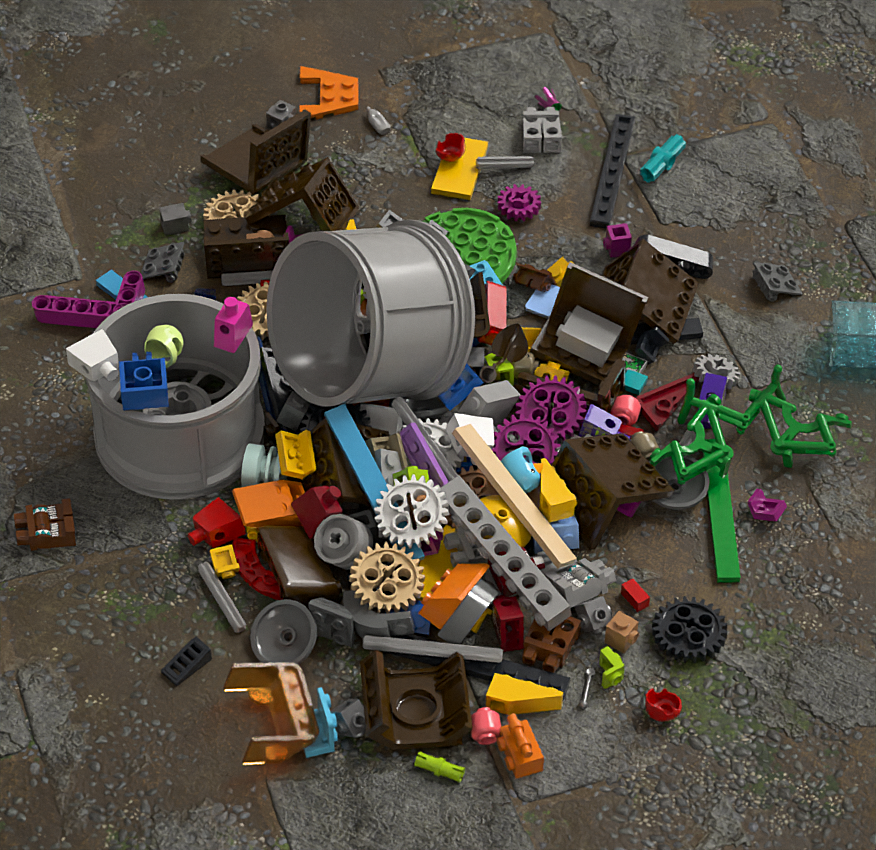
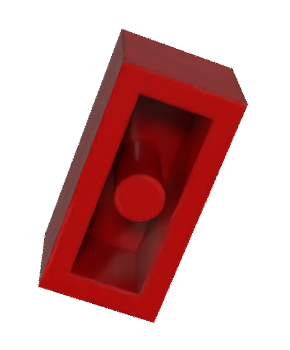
M633 578L621 584V594L637 612L649 606V595Z

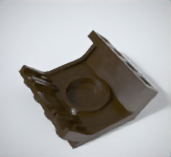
M377 650L360 661L367 737L392 750L463 745L462 737L472 730L463 655L455 652L438 666L423 669H387L384 667L383 653Z

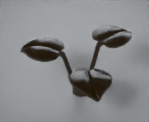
M516 323L507 326L494 338L492 352L494 355L502 357V359L492 366L487 365L480 370L479 377L483 382L488 384L499 382L500 372L497 369L499 365L504 363L506 359L510 362H518L526 356L528 341L520 324ZM513 385L520 395L525 396L522 390L523 386ZM516 403L506 417L507 420H510L511 415L516 417V411H518Z

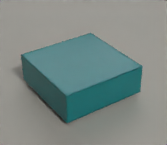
M628 369L625 374V390L640 395L648 381V376Z

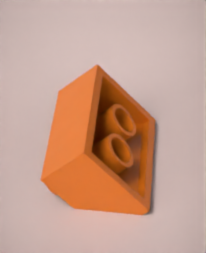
M487 563L457 564L452 571L448 568L431 589L433 594L428 592L421 601V604L424 606L419 614L441 630L490 566Z

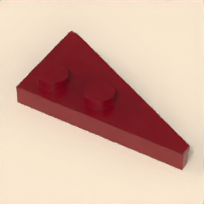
M694 373L635 397L640 402V412L655 431L661 428L684 400L687 379H694L696 386L700 377H695Z

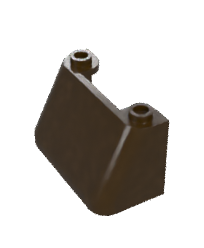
M264 525L257 527L258 552L262 560L268 561L279 586L280 597L283 600L297 601L308 609L309 602L318 598H324L340 604L341 584L339 580L335 581L328 563L318 556L314 547V539L308 537L303 526Z

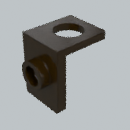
M267 412L264 414V433L277 447L275 434L279 432V425L270 413Z

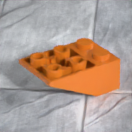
M278 480L232 490L244 526L256 528L264 525L302 526L291 506L294 500L305 493L301 482Z

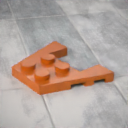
M300 66V84H320V105H300V112L306 109L311 112V118L315 117L317 120L323 118V115L330 113L338 115L358 110V78Z

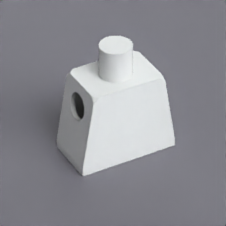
M103 329L66 348L68 364L90 381H96L102 377L112 381L118 376V353Z
M457 413L453 415L446 426V430L456 454L470 457L452 434L455 428L468 424L475 428L490 449L493 448L494 431L492 418Z

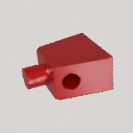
M218 497L193 516L192 520L195 530L187 534L194 546L204 540L212 548H216L246 534L241 516Z

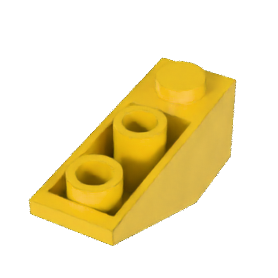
M546 458L541 459L543 469L540 473L539 509L549 523L573 517L574 508L577 504L575 495L568 490L564 480L560 479L555 468L549 464Z
M497 673L494 674L486 694V707L506 715L560 710L563 701V692L555 688H547L530 681H522L509 675Z

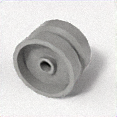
M342 514L331 515L324 519L318 526L314 536V547L318 556L325 562L347 570L354 566V559H359L360 552L366 554L368 546L373 549V536L370 529L364 523Z

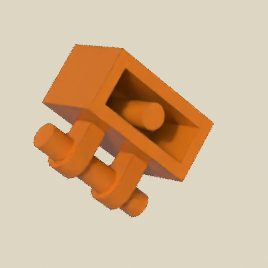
M510 714L507 717L509 725L500 727V736L497 738L500 752L504 751L506 755L505 763L507 769L513 771L516 779L543 771L544 756L527 719L520 721L515 714Z

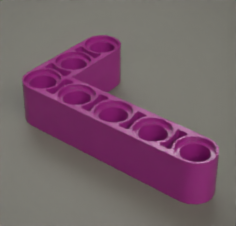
M129 271L123 277L116 302L39 295L33 299L32 307L37 321L41 323L97 328L115 311L143 299L145 286L140 272Z

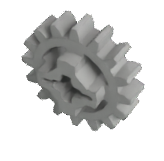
M708 354L707 357L701 355L700 358L697 357L692 370L695 372V377H700L699 382H704L706 373L727 377L726 387L728 389L736 386L740 375L737 372L738 367H733V362H727V358H719L718 355L712 357L711 354Z

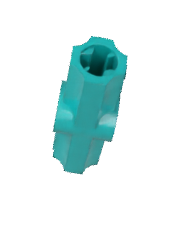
M678 134L671 136L662 147H655L650 159L640 169V175L644 181L649 183L655 181L665 169L670 170L673 167L676 157L686 147V142L682 136Z

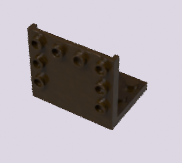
M305 109L269 131L257 124H253L250 130L208 155H201L200 162L248 192L255 194L268 186L272 181L281 178L307 162L311 112Z
M327 157L313 165L310 163L304 165L297 173L294 171L288 173L281 181L276 179L268 184L269 188L261 193L262 196L255 201L256 204L249 208L250 212L245 219L250 225L303 199L312 219L318 223L321 231H339L347 227L349 220L354 217L360 207Z
M286 215L266 216L250 225L245 217L204 220V250L207 279L221 278L224 273L274 270L279 256L289 245V235L286 233ZM260 230H267L274 235V237L247 239V234L257 233Z
M642 239L607 264L601 276L647 296L648 300L640 319L651 328L658 327L669 338V342L675 344L680 338L699 283L646 240Z
M570 262L565 271L551 315L532 345L530 352L543 361L560 364L561 369L600 386L601 381H605L607 378L609 367L614 366L617 359L623 360L627 353L648 297ZM576 306H580L623 327L618 342L603 367L556 346L558 340L556 332L561 324L565 325L564 320L569 311L573 312Z
M325 418L310 431L316 470L303 479L292 477L293 481L301 482L305 492L313 487H337L341 492V496L337 499L339 505L345 501L371 506ZM356 424L365 443L370 438L390 436L389 431Z
M623 433L566 439L552 464L560 479L564 480L568 490L576 497L577 504L574 508V515L579 526V538L589 549H596L620 504L670 498L675 491Z

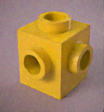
M548 361V364H540V367L536 368L534 375L542 378L548 376L549 380H553L556 375L559 382L563 377L566 378L567 382L570 372L560 369V364Z

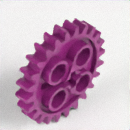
M556 375L552 381L549 380L548 376H545L544 382L537 378L536 385L530 382V390L522 389L525 396L521 395L518 399L520 403H516V409L518 410L516 411L517 418H519L520 413H523L524 419H527L529 414H532V420L542 416L544 418L540 421V424L548 422V412L551 409V395L555 393L551 426H546L547 430L554 428L551 435L561 437L563 441L566 440L565 435L567 434L574 437L573 429L580 431L579 424H583V417L587 414L585 410L587 405L586 401H583L585 400L584 394H579L580 388H573V381L566 384L565 377L559 382ZM542 396L547 398L544 401L537 400L539 397ZM561 399H568L566 403L559 402ZM559 418L565 419L563 423L556 422ZM529 434V438L534 437L536 434Z
M520 413L518 420L514 415H511L510 422L507 419H503V426L499 424L496 426L498 432H494V448L491 450L500 461L510 453L506 452L505 449L513 451L523 445L529 449L531 456L538 455L541 459L546 458L552 466L554 458L558 454L555 450H558L561 444L554 443L559 437L551 435L554 428L547 430V421L540 424L539 416L534 421L532 420V414H529L528 418L524 419L523 413ZM529 434H536L539 437V441H532L529 438ZM508 435H513V436H515V437L517 438L518 442H517V443H511V442H509L508 439H507V436H508ZM538 446H543L544 449L542 450V449H539V448H537V447H538Z

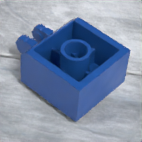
M150 351L146 352V359L139 360L138 354L132 353L131 361L119 362L123 411L169 407L165 358L152 359V352Z

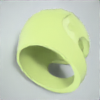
M159 325L154 327L147 335L144 351L145 353L151 351L152 359L170 357V361H165L166 368L175 364L177 356L182 352L184 341L181 333L175 327Z

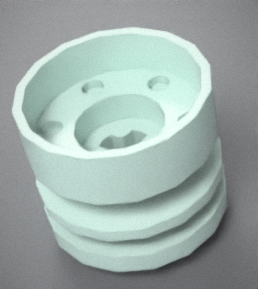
M251 443L247 445L242 464V487L262 484V482L287 480L288 476L281 474L276 447L272 446L268 456H266L264 445Z

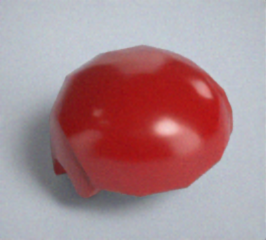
M458 133L446 134L445 140L443 142L438 141L436 155L441 160L448 162L460 159L466 151L465 138L462 134Z
M652 688L645 694L646 712L652 719L666 722L677 718L681 713V699L676 694L668 692L665 688L661 692H655Z

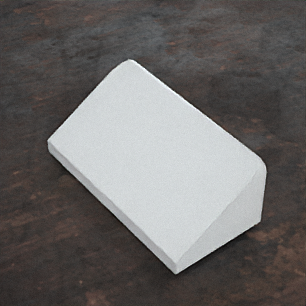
M360 402V411L367 410L365 417H370L371 423L368 425H371L372 428L389 431L390 435L402 429V419L394 408Z

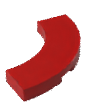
M234 539L233 551L236 562L239 563L240 567L238 572L245 582L267 597L283 600L280 597L279 586L273 573L266 570L260 563L256 553V540Z

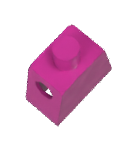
M235 297L225 299L223 307L215 317L214 347L231 353L236 352L253 326L250 307L247 303L238 301Z

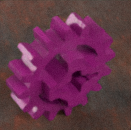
M514 184L512 189L507 186L506 191L501 190L500 196H498V210H501V215L507 214V219L514 217L515 221L518 218L525 221L526 217L533 219V214L538 215L539 210H541V195H538L537 190L532 191L531 186L524 188V184L520 187Z

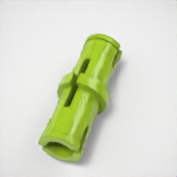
M423 752L418 753L414 764L415 767L433 772L437 777L441 775L459 783L465 773L464 767L446 762L445 758L440 757L438 759Z

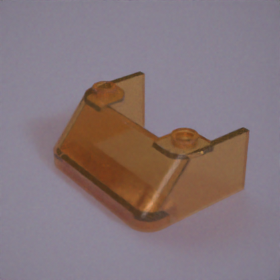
M291 662L232 664L223 687L224 691H247L248 697L253 703L269 705L277 736L251 737L242 760L243 765L281 763L317 740L319 726L303 670L299 665Z

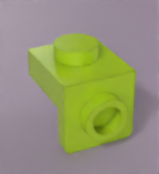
M608 646L600 650L599 665L605 670L602 676V686L606 689L610 686H616L623 680L625 665L622 663L620 656L614 653Z

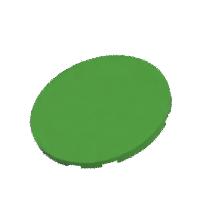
M454 208L452 211L444 213L439 211L431 214L422 221L429 223L432 219L448 231L446 237L454 245L464 264L470 266L484 260L487 261L501 283L512 272L517 258L514 235L508 225H505L500 221L499 217L492 213L473 208Z

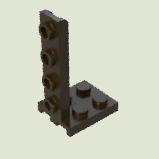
M617 359L614 366L609 367L607 378L605 381H601L598 394L580 389L579 394H584L585 400L583 401H586L587 408L585 410L587 412L591 404L608 413L611 412L614 400L625 392V361ZM521 372L517 376V384L530 390V382L536 385L537 378L542 382L545 381V378ZM555 393L551 395V402L554 400ZM544 396L539 397L540 399H543V400H546V399H547V398L544 397ZM565 398L559 400L560 403H566L568 401V399Z

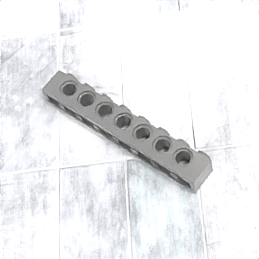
M460 475L441 487L440 492L445 493L446 498L444 500H447L449 504L445 509H448L452 515L451 520L455 526L463 528L467 540L479 547L478 552L484 560L489 559L494 572L499 577L502 575L506 579L505 583L508 589L520 596L519 600L526 610L531 609L534 613L535 621L541 627L544 625L550 631L570 617L571 609L567 601ZM459 503L465 504L463 507L456 506ZM473 519L479 520L476 523H470V521ZM487 535L493 536L491 539H483ZM501 551L507 552L503 556L496 555ZM513 568H520L518 572L510 571ZM528 584L535 585L531 589L524 588ZM541 601L549 602L547 605L544 606L538 604Z

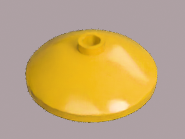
M490 495L480 499L516 543L524 548L529 543L532 535L500 495ZM473 519L470 521V523H476L479 520ZM487 535L483 539H491L493 536Z

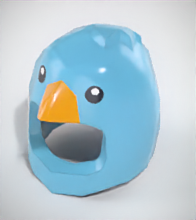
M522 446L513 450L501 460V463L525 493H529L539 486L543 463L533 464L531 452L527 447Z

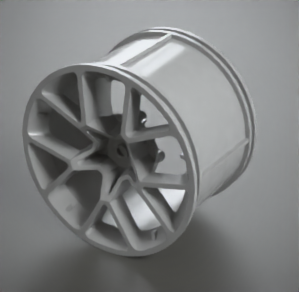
M402 220L382 228L309 232L289 243L275 264L267 294L268 334L275 360L284 378L297 394L310 403L319 406H336L398 397L409 400H428L446 392L460 377L468 361L475 329V306L472 286L466 267L454 245L441 231L426 222ZM362 282L364 285L363 292H366L363 295L367 299V317L363 316L360 310ZM364 333H370L369 348Z

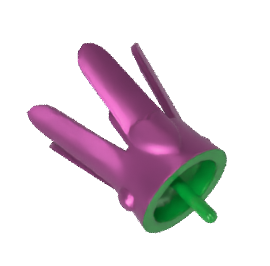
M546 87L543 88V92L548 99L547 101L538 95L535 96L539 101L538 103L544 108L554 107L555 111H560L562 108V104L557 101L553 89H551L552 96Z

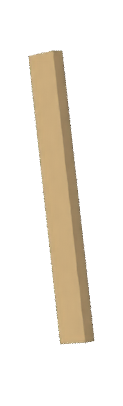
M471 424L455 428L452 432L453 436L557 569L573 564L577 559L475 428Z

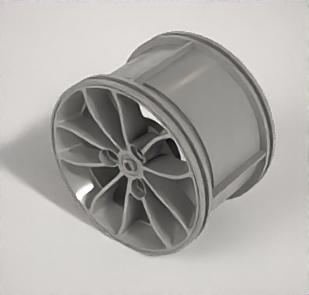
M190 294L152 296L130 303L115 311L94 331L95 333L101 329L104 330L116 349L120 362L131 361L132 353H137L139 360L146 359L144 345L149 332L159 325L173 326L181 333L184 342L182 352L177 356L175 364L166 368L167 377L179 375L195 376L190 383H167L169 407L123 411L122 404L117 402L122 400L119 367L117 369L119 372L118 376L112 381H108L105 377L96 381H90L86 378L90 394L94 422L93 433L98 458L105 470L117 482L132 491L161 499H188L211 494L229 486L241 477L243 458L249 443L264 444L265 433L263 426H265L259 398L258 383L260 374L259 343L251 327L235 353L214 347L215 317L223 307V303ZM165 357V361H170V357ZM213 380L225 384L220 391L213 394H207L202 389Z

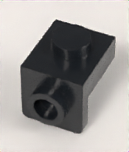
M654 327L641 333L634 351L642 359L647 360V364H651L655 361L659 348L668 344L669 338L658 327Z

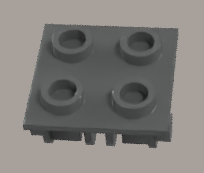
M184 242L150 249L141 271L142 278L147 279L164 275L168 282L176 281L182 266V260L185 257L183 250Z
M758 262L752 263L755 267L752 276L767 300L775 301L779 293L803 294L786 266Z

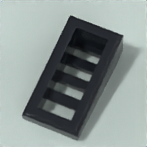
M194 637L161 669V673L174 685L178 686L212 660L211 649L198 637ZM181 663H184L187 667L184 668ZM174 668L180 672L179 675L173 671Z

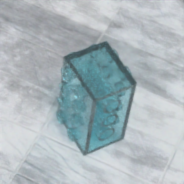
M831 302L827 329L829 366L876 369V303Z

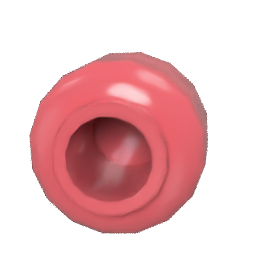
M631 395L618 396L614 400L610 414L621 419V424L632 426L638 420L641 411L640 402Z
M479 708L471 715L472 730L470 732L472 739L481 745L493 744L500 736V716L490 708Z

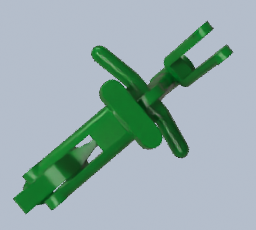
M775 365L771 375V383L763 391L752 388L750 391L749 401L753 403L744 412L750 415L748 426L762 410L773 440L770 445L771 451L775 455H782L785 467H792V454H815L834 457L836 455V444L829 426L837 425L851 429L852 421L848 420L849 417L842 413H837L835 417L819 413L816 416V420L812 423L802 424L797 422L791 415V413L796 411V406L786 401V396L780 385L782 366ZM769 404L782 409L783 419L789 426L781 437ZM739 427L736 428L738 434L742 435L745 433V430L740 431ZM820 431L824 442L792 440L799 433Z
M692 378L686 381V394L677 422L678 424L686 422L691 406L699 408L687 424V430L694 431L696 434L694 442L688 446H681L678 441L674 440L663 450L656 448L650 455V463L653 466L658 464L663 458L671 456L677 475V482L680 485L685 484L686 481L714 466L720 468L719 476L724 478L728 473L734 453L732 448L726 445L718 419L735 425L740 430H746L750 420L749 414H742L721 405V399L716 394H712L707 400L694 397L695 381ZM706 414L716 443L714 442L713 444L704 441L705 432L701 420ZM698 450L709 453L706 457L686 467L683 456L693 454Z

